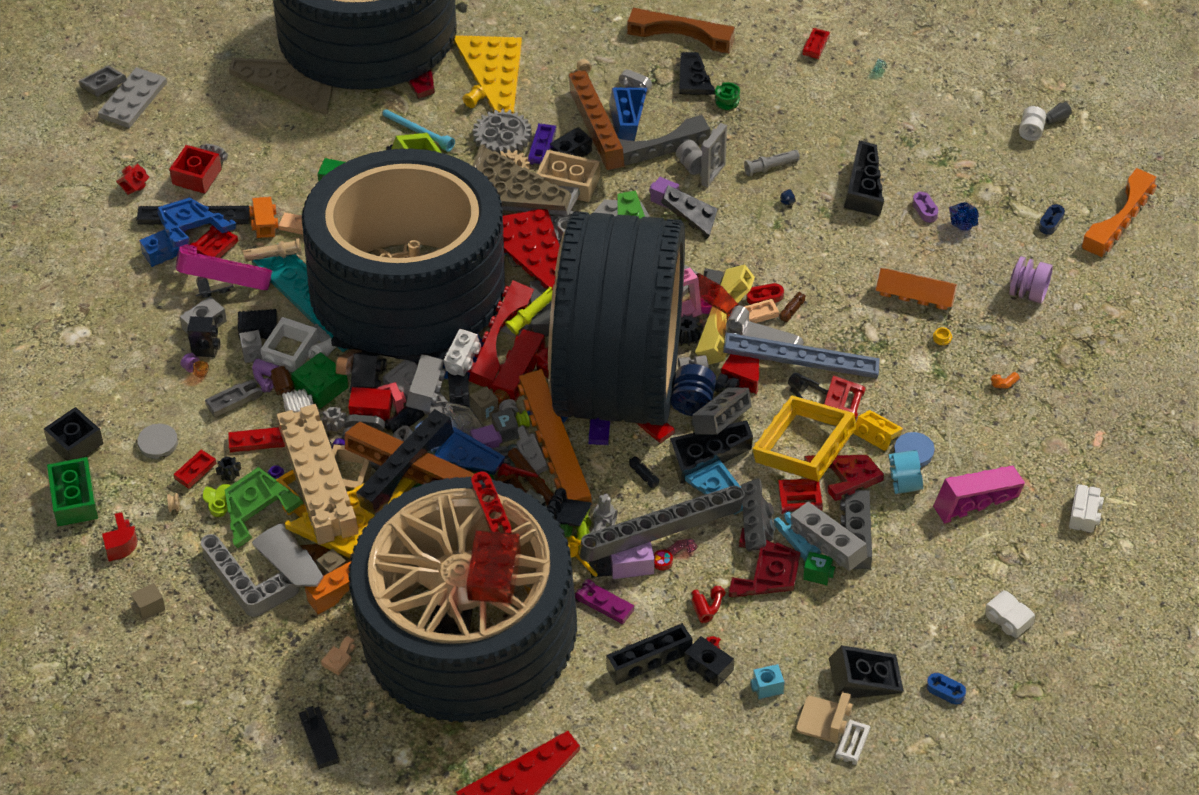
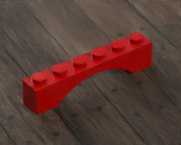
M514 280L510 287H505L502 294L505 297L504 301H499L495 310L498 314L496 317L492 316L488 326L491 327L490 332L486 331L481 342H484V345L480 348L479 353L474 356L477 358L476 363L473 362L471 369L468 370V373H470L468 381L481 387L487 386L489 390L491 389V383L496 378L500 367L496 351L497 336L506 325L505 322L507 320L510 321L518 314L519 310L527 308L534 291L533 288Z

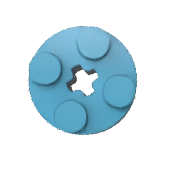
M917 450L888 454L890 466H893L890 467L891 479L896 481L893 482L894 493L900 494L922 490L923 478Z

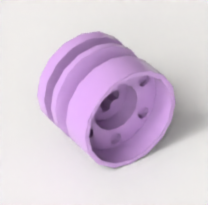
M1020 256L1011 275L1010 295L1015 296L1020 288V298H1023L1026 291H1029V300L1042 303L1049 287L1053 265L1040 262L1037 268L1033 269L1034 260L1030 259L1027 266H1025L1026 257Z

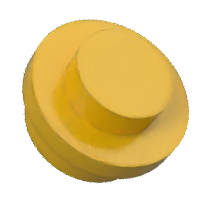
M940 327L933 333V341L938 345H948L952 341V334L949 329Z

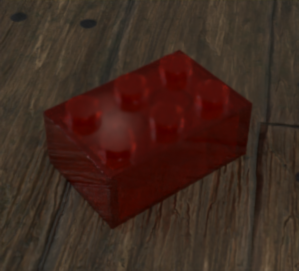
M476 530L466 582L468 600L512 604L521 553L520 534Z

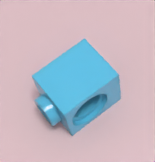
M778 664L753 670V679H750L752 691H756L759 699L784 694L785 681Z

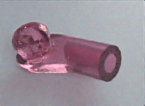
M688 538L677 540L666 550L675 556L685 548L691 553L698 546L695 544L694 539Z

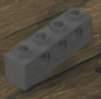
M727 388L692 415V425L695 429V434H718L751 408L749 388Z
M855 490L854 494L849 496L846 493L844 498L840 499V511H844V515H841V525L867 543V558L853 569H871L870 492L867 490Z

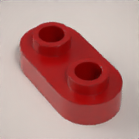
M777 283L751 287L750 291L746 294V300L750 305L772 299L774 303L780 302L784 298V288Z

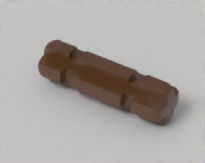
M801 292L795 294L794 298L790 300L779 314L781 321L788 322L791 319V316L795 314L800 305L806 300L805 294Z

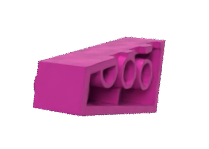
M1014 466L948 477L944 480L933 507L943 523L946 524L951 522L952 517L959 516V518L967 516V512L977 509L979 512L986 509L993 502L995 505L1019 497L1025 482Z

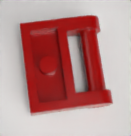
M212 225L207 233L190 245L197 248V254L220 258L239 240L238 236L230 231L221 233Z
M833 376L824 405L852 412L855 414V420H857V410L866 389L860 384ZM849 391L854 394L850 409L844 407Z
M811 479L778 480L781 514L796 511L806 504H788L787 501L815 499V502L810 503L823 512L820 482Z

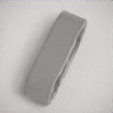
M628 69L624 70L618 78L619 82L626 88H647L648 92L652 87V82L648 77Z

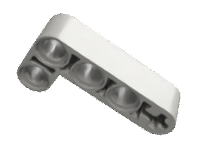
M735 306L726 322V333L797 345L804 344L802 338L797 335L750 322L749 311L743 306Z

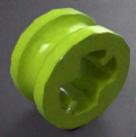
M523 410L522 413L516 412L518 427L520 428L524 425L529 428L530 421L527 411Z

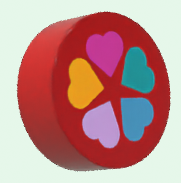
M658 550L653 554L654 567L657 570L665 571L672 567L673 555L671 552Z

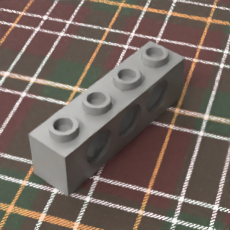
M809 501L790 514L792 530L804 537L809 544L819 548L824 555H828L835 560L839 566H843L850 571L867 558V543Z

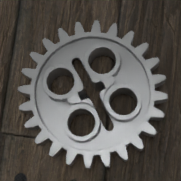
M504 109L501 110V113L494 110V114L488 112V116L481 115L482 120L477 119V124H474V129L472 130L473 141L476 142V147L485 145L487 149L493 152L496 151L499 154L501 151L507 153V150L511 152L517 149L523 151V146H528L532 136L531 124H528V119H524V115L518 116V112L511 114V110L505 113Z

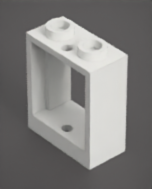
M282 317L260 349L262 360L278 366H285L290 372L295 371L307 360L310 347L318 343L317 328ZM283 336L302 342L294 356L274 350Z

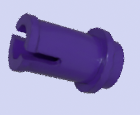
M275 465L270 468L268 474L276 480L284 475V470L280 466Z

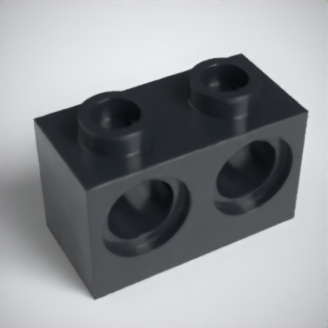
M577 127L551 142L550 150L584 157L592 152V138L581 128Z

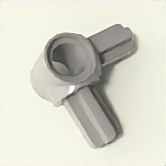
M608 494L599 496V504L596 505L592 517L594 527L591 533L615 525L618 510L614 509L611 505V498H609Z

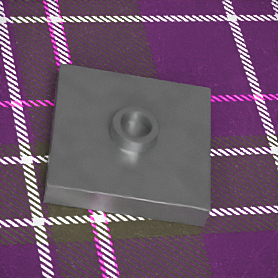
M107 65L78 82L80 87L95 96H99L127 81L124 74Z

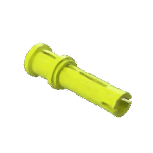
M549 287L527 308L519 310L513 319L505 322L508 329L514 335H518L519 330L526 324L529 325L532 318L552 301V287Z

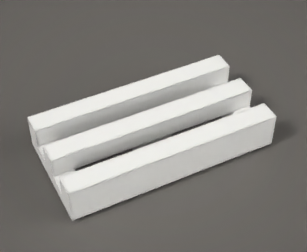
M849 720L837 750L836 759L840 760V758H843L845 762L852 761V764L857 765L868 737L870 726ZM854 726L856 727V730L850 742L847 753H844V747L846 745L852 727ZM861 729H863L864 732L856 749L855 755H851L857 738L859 736V733Z

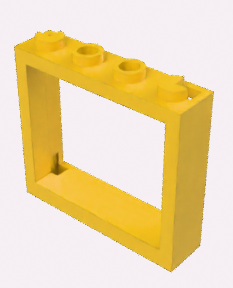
M791 395L788 401L783 404L779 413L774 416L768 428L763 431L760 439L754 443L755 445L752 450L755 463L819 482L857 428L855 414ZM796 415L836 426L811 463L771 451Z

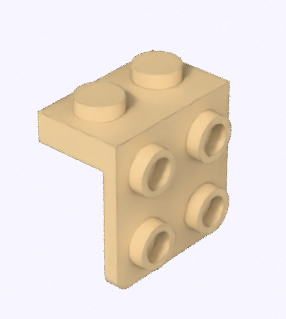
M842 692L839 703L808 696L796 731L800 734L838 744L840 734H844L846 730V716L850 717L852 712L851 694Z

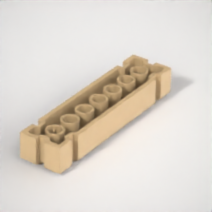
M316 404L301 407V411L293 413L292 410L278 413L279 430L285 443V448L318 545L334 541V536L342 535V538L359 534L356 516L350 505L349 496L322 420H320Z

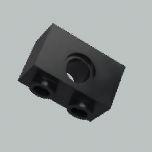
M190 316L187 334L191 353L196 357H215L216 351L220 349V338H217L218 326L214 323V317Z
M702 636L685 651L684 664L690 671H695L701 675L706 682L712 683L717 687L734 671V658Z

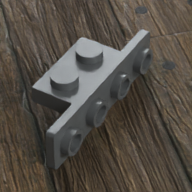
M759 478L741 485L744 491L742 504L745 546L748 552L765 547L766 540H774L773 531H775V524L772 520L774 509L772 504L768 503L762 496V484Z

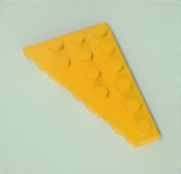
M455 35L454 44L458 47L459 53L463 56L468 69L473 73L475 81L484 89L493 112L497 110L498 113H501V110L504 109L505 113L511 110V114H514L522 37Z
M403 476L393 492L389 503L392 499L409 491L416 482ZM364 484L355 487L352 491H347L350 505L356 516L359 534L342 538V535L334 536V541L320 544L330 550L334 549L337 553L351 558V554L354 553L353 548L357 545V539L359 535H362L363 528L367 527L369 520L375 516L360 507L356 492ZM307 511L302 513V517L292 522L288 520L285 523L287 530L317 543Z

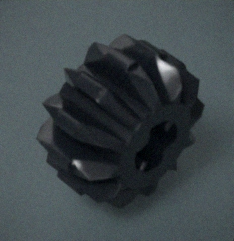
M683 314L681 317L679 335L681 346L683 344L688 346L691 343L697 344V341L701 338L703 325L698 317L693 318L692 314L690 316Z

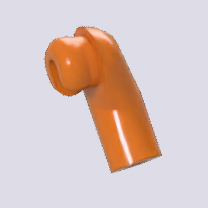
M1016 372L1011 373L1007 378H1001V375L994 374L991 376V384L995 388L1008 389L1020 379V376Z

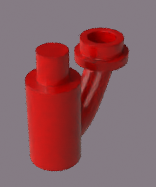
M715 586L710 590V597L714 600L710 607L705 596L700 594L699 590L691 592L693 597L691 603L701 623L711 621L718 612L722 597L726 594L725 589L721 586Z

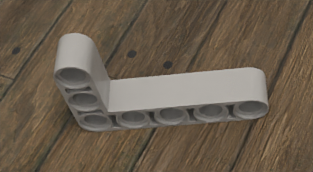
M209 534L202 538L201 547L205 560L248 616H259L299 593L300 587H295L282 573L255 586L216 535Z

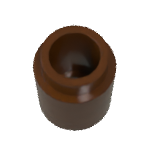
M279 366L270 371V378L277 395L282 396L283 393H290L295 389L289 370L285 366Z

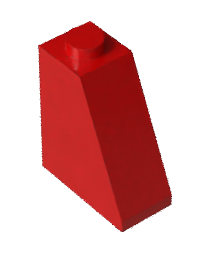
M730 354L721 368V373L726 374L731 379H740L739 388H749V392L757 394L759 387V359Z

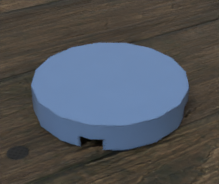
M910 432L901 435L896 440L894 453L917 450L920 466L923 467L930 463L934 456L935 448L931 439L926 435Z

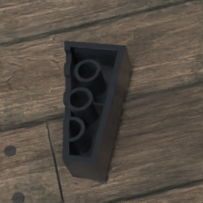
M859 140L844 208L880 216L884 197L882 196L883 188L880 181L881 172L879 170L877 144Z
M745 420L729 424L718 434H695L694 432L670 438L669 452L680 484L686 482L685 476L719 460L725 463L751 450L753 434L748 421Z

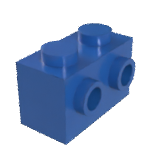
M165 229L139 240L142 254L151 267L178 255L179 247L173 248Z

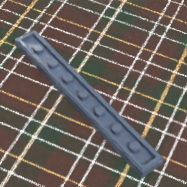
M726 333L724 337L723 353L876 379L879 375L880 358Z

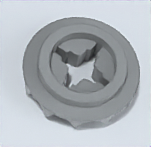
M205 144L199 147L200 149L218 153L220 162L227 160L228 154L217 145Z

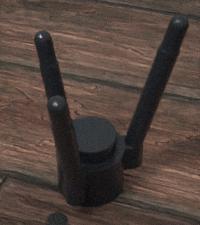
M794 372L788 380V385L791 387L789 391L795 394L796 397L803 398L798 391L803 392L808 386L826 395L828 393V390L819 386V382L802 376L798 372Z

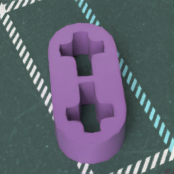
M925 192L915 193L913 207L921 219L928 223L935 222L938 218V208L931 197Z

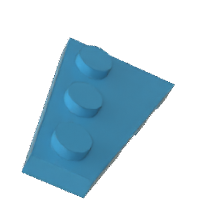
M720 460L685 476L687 483L705 495L730 486L741 488ZM743 504L739 512L743 511Z

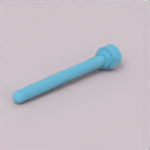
M385 109L382 112L383 116L419 134L428 133L432 140L439 143L441 149L447 152L451 151L455 145V139L448 135L440 136Z

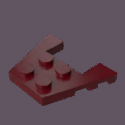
M816 455L804 456V461L811 463ZM837 455L829 468L834 471L842 482L828 485V493L835 501H838L846 493L849 496L854 494L855 489L860 487L866 489L884 481V473L868 455Z
M742 528L739 547L746 548L744 528ZM766 540L765 547L756 549L760 551L754 580L732 577L729 597L794 591L801 552L778 542L775 544Z

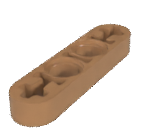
M352 349L339 356L336 363V374L348 375L352 373L354 353L362 352V350Z

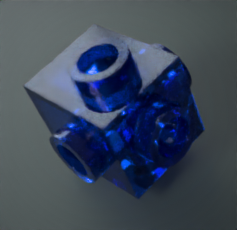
M967 202L949 207L951 224L962 231H968L972 227L979 225V212L976 207Z

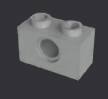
M212 297L201 301L198 305L180 316L182 329L186 333L190 316L214 317V323L218 327L227 322L225 308Z

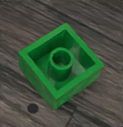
M321 352L291 373L295 386L294 390L298 391L300 389L302 391L305 389L307 395L312 396L313 404H316L319 410L349 388L347 375L336 374V364Z

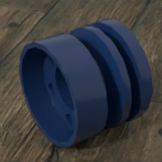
M687 364L678 368L675 373L674 387L671 395V405L681 414L692 416L713 399L716 385V376L713 371L699 364Z

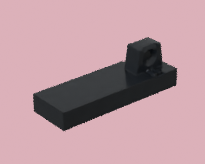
M468 370L464 376L453 375L448 372L449 398L452 410L470 408Z
M314 706L305 708V711L299 713V718L318 769L340 763L320 707L314 708Z

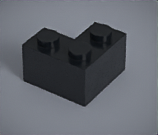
M363 351L354 353L349 393H351L352 387L377 389L381 386V380H378L379 375L383 374V371H386L387 359H385L383 354Z

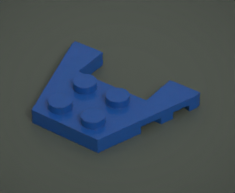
M191 198L158 207L159 218L173 248L189 244V237L184 233L186 230L211 223L217 230L224 233L236 229V222L223 219L224 215L208 211L209 208Z

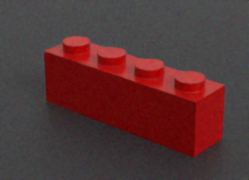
M523 329L520 335L516 336L512 350L508 351L506 361L500 365L499 373L493 383H491L493 394L498 399L504 401L511 399L517 402L520 396L517 385L520 384L519 376L533 372L537 365L536 355L540 350L546 348L545 335Z

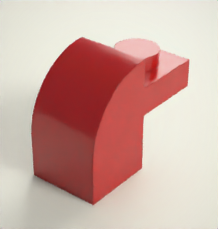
M123 512L114 514L118 530L102 533L109 562L127 557L137 547L138 538L135 526H130L129 519L124 520Z

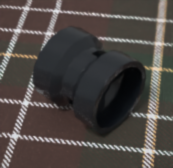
M720 373L716 380L715 392L721 393L727 388H739L740 379H731L726 374Z

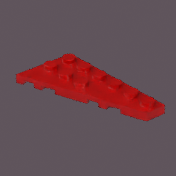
M567 730L458 790L456 795H538L541 789L554 779V775L561 768H564L580 751V745Z

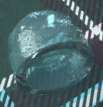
M878 58L873 71L879 74L884 73L886 70L883 68L888 67L887 63Z

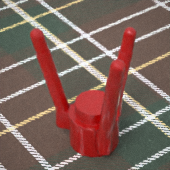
M503 463L498 470V477L504 474L506 476L515 474L517 478L518 476L524 477V475L534 478L538 477L535 473L515 468L507 463Z

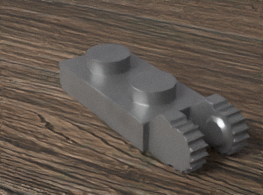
M249 380L207 398L205 404L215 418L250 400H256L262 396L263 392L261 388H256L257 383L255 380Z

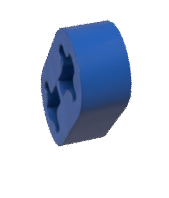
M933 673L927 679V690L931 694L952 704H960L965 700L966 688L961 683L940 673ZM936 682L940 683L937 686L933 685V683L935 684ZM956 691L960 692L959 694H956V696L952 694Z

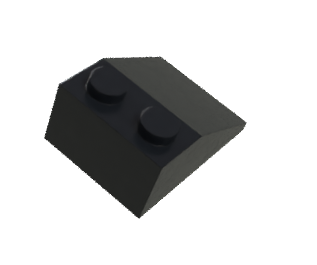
M841 645L829 657L835 694L837 696H841L842 692L851 694L850 698L901 694L904 692L896 654Z

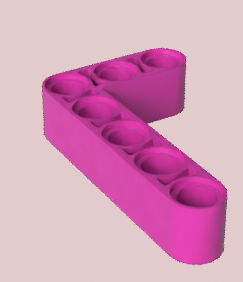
M188 244L179 247L176 259V271L184 274L260 290H268L272 270L197 254V248Z

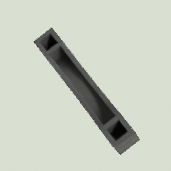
M703 115L685 119L677 129L657 139L647 141L619 139L623 147L624 166L676 152L677 148L688 140L701 145L704 140L710 137V127Z

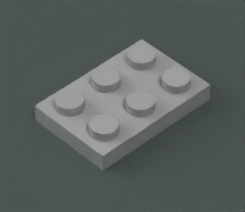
M720 123L716 129L714 128L710 137L704 140L701 145L702 170L700 176L702 177L701 185L709 187L726 165L727 125Z

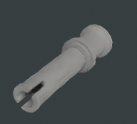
M795 149L771 157L760 156L753 161L745 160L744 169L747 176H752L753 173L761 171L764 173L769 168L799 161L800 155L798 150Z

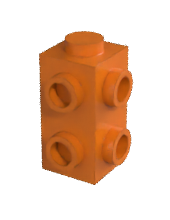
M271 197L252 198L249 214L250 217L254 218L251 219L252 231L256 232V238L275 237V229H278V218H274V215H276V204H272Z

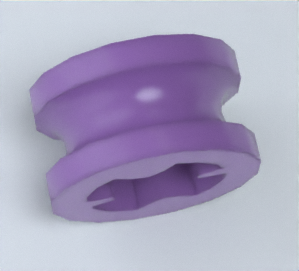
M188 353L182 358L180 364L187 372L191 373L199 367L200 359L193 353Z

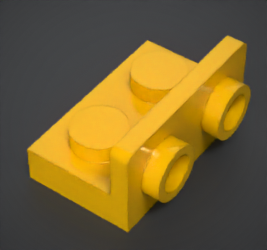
M868 410L858 416L856 421L857 428L853 434L886 451L891 440L901 435L903 428Z

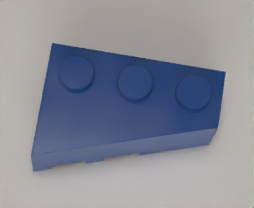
M612 87L609 106L618 139L635 141L647 88Z

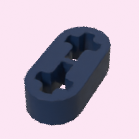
M1053 204L1046 210L1039 223L1041 233L1050 235L1056 231L1063 221L1065 209L1061 205Z

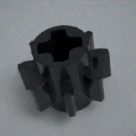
M225 456L220 461H217L216 473L221 475L222 481H233L236 477L240 476L241 463H236V457Z

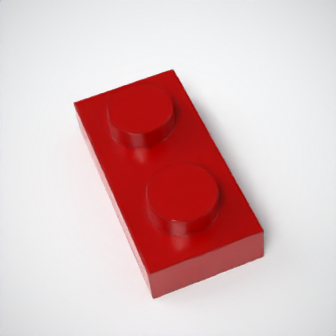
M201 449L173 474L174 479L190 489L217 464L216 458Z

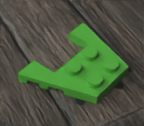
M257 467L225 489L227 508L231 519L230 527L234 537L233 544L239 548L253 538L244 522L276 500H280L288 513H291L304 504V502L288 488Z

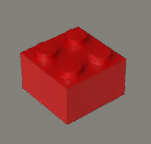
M185 145L169 169L172 185L203 194L207 192L222 170L218 153L190 145Z

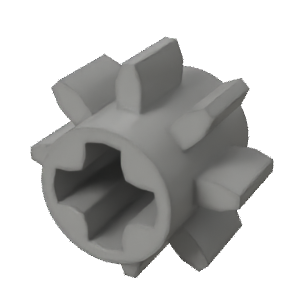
M340 407L328 408L326 411H323V418H321L323 426L327 425L328 431H338L341 427H344L346 413H341Z

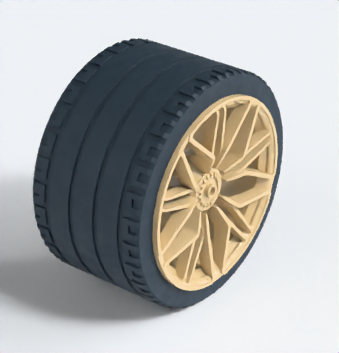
M273 0L278 43L284 58L287 59V62L294 69L306 77L337 88L353 90L380 89L415 79L435 67L446 56V53L449 52L455 40L457 28L455 0Z
M421 149L384 150L366 154L341 164L323 176L315 184V187L311 189V193L308 194L302 210L309 297L316 318L320 320L321 325L331 332L333 336L348 345L377 354L392 356L428 354L450 348L459 329L475 334L480 332L488 325L492 316L497 314L495 310L499 301H503L504 297L502 294L505 289L503 209L500 195L494 184L476 167L456 157L435 151ZM404 245L403 252H398L394 254H391L383 249L391 246ZM420 245L439 248L426 255L420 253Z
M575 211L570 215L558 251L549 326L548 382L553 410L557 416H574L575 418L595 420L599 418L600 420L617 422L624 420L625 422L640 424L650 422L651 425L662 426L667 423L676 373L683 299L685 227L681 220L667 219L665 221L664 218H639L638 216L630 215L614 216L613 214L606 213L589 214L588 212Z
M454 477L422 484L392 499L389 504L384 505L375 514L374 518L369 520L367 527L363 528L362 535H359L358 543L353 548L354 553L351 554L350 573L348 574L349 589L364 656L368 667H370V672L375 676L377 683L381 684V688L387 691L392 699L395 698L396 702L404 704L407 709L414 710L417 714H424L428 718L433 717L436 720H448V722L458 721L459 723L464 721L476 722L479 720L486 721V719L491 718L495 719L498 716H505L512 711H517L521 707L529 705V702L539 698L540 694H544L547 688L555 683V679H558L561 675V670L566 668V662L571 658V651L574 650L577 632V612L570 549L564 531L561 529L560 523L555 521L554 515L549 512L546 506H542L538 499H534L531 494H526L520 488H515L511 484L508 485L493 479L491 480L512 529V538L508 542L498 543L493 539L473 491L472 477ZM482 480L478 481L481 484L482 489H484L485 483H483ZM488 495L482 500L484 502H491L494 497ZM493 512L489 515L492 519H497L501 516L498 512ZM501 525L498 526L499 532L501 534H505V532H503ZM498 570L510 574V576L495 577ZM421 584L430 590L428 592L409 597L412 594V592ZM526 585L531 591L523 603L504 588ZM496 592L519 609L512 608L493 596V594ZM486 601L511 616L499 624L486 629ZM428 604L418 625L411 623L400 614V611ZM436 605H440L441 608L428 628L423 629ZM480 605V631L468 633L460 613L463 610L473 609ZM448 611V615L455 619L462 634H442L433 631Z

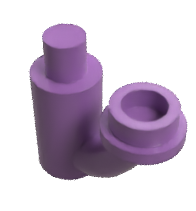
M257 358L252 366L253 376L261 386L262 392H270L273 388L272 381L269 378L264 379L262 375L270 377V371L279 366Z

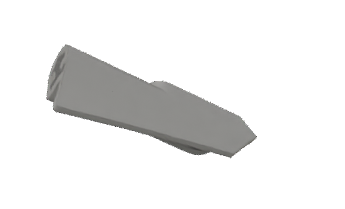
M281 523L266 530L252 541V545L295 587H317L323 579L322 573L308 551L301 548L292 532L285 528V524Z

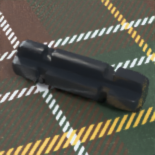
M634 456L629 460V466L636 470L635 472L647 482L650 488H655L659 485L660 480L658 477L652 475L653 472L644 463H641L638 457Z

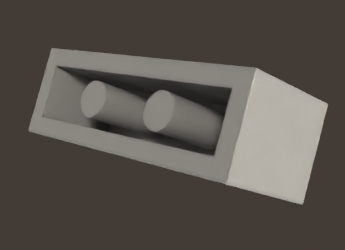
M421 354L409 390L406 406L429 412L431 405L436 404L438 394L435 392H440L442 381L439 380L444 379L446 369L443 368L444 361L442 359Z

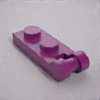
M586 579L582 583V588L575 592V598L579 602L621 624H624L635 610V605L595 585L590 579Z

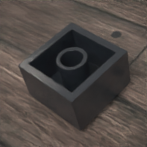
M76 407L43 428L47 444L66 461L84 458L104 444L100 428Z

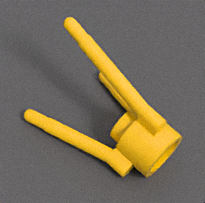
M573 535L565 537L568 541L570 556L576 557L593 576L597 577L598 574L579 556L578 545H581V541Z

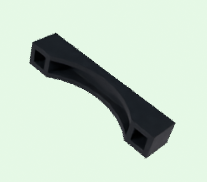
M434 409L356 492L360 507L375 515L384 505L388 504L398 483L412 464L426 452L442 446L454 433L451 418Z

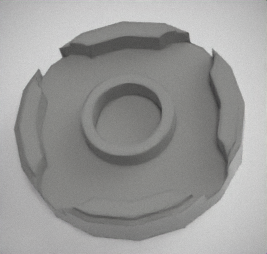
M152 424L144 428L138 436L140 452L152 459H160L164 455L165 457L169 456L176 450L178 445L177 433L166 424Z

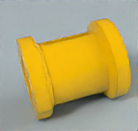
M474 85L468 94L463 95L462 100L466 106L474 108L480 99L485 98L486 93L481 86Z

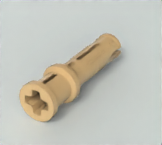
M297 238L296 241H280L279 244L246 249L243 250L244 260L247 262L275 256L286 258L287 255H302L300 239Z

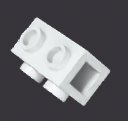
M459 329L443 360L446 371L453 375L464 376L467 370L471 369L475 354L479 353L481 348L478 334Z

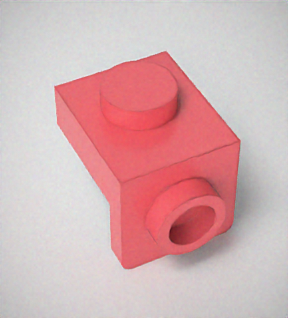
M396 382L377 388L391 390L392 404L397 414L404 408L406 398L404 392L399 391Z

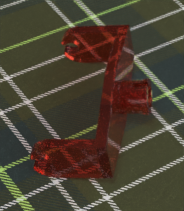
M697 273L700 297L706 303L727 314L728 320L733 308L739 304L717 282Z

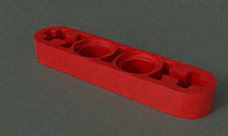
M477 472L471 478L475 496L493 539L498 543H506L512 538L510 522L491 477L486 472ZM482 480V482L485 483L484 489H482V486L478 481ZM488 495L494 497L491 502H484L482 500ZM493 512H498L501 514V516L497 519H492L489 517V515ZM501 525L503 532H505V534H501L499 532L498 526Z

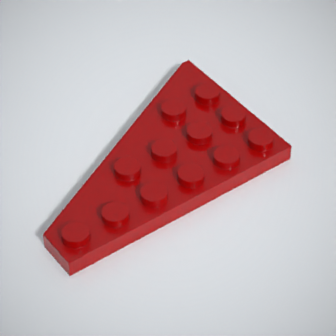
M537 209L503 216L504 253L507 252L513 258V261L521 265L522 269L531 277L537 278L544 288L552 287L553 290L560 245L548 210Z

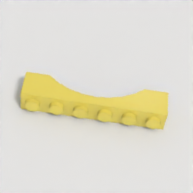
M745 264L726 269L695 351L697 356L706 355L708 365L725 361L727 353H723L726 322L733 308L750 291L755 278Z

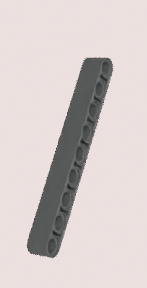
M730 486L588 533L582 537L579 556L584 561H595L740 511L743 503L744 491L738 486Z

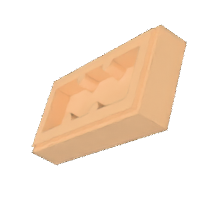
M284 212L278 225L279 230L303 234L302 216Z
M772 299L744 306L749 311L750 322L758 323L779 317V311Z

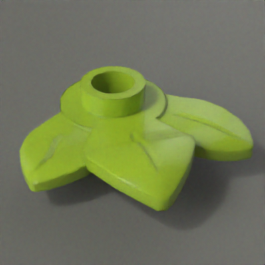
M222 484L216 490L208 486L204 488L203 500L208 503L211 515L222 517L228 512L225 489L231 485Z

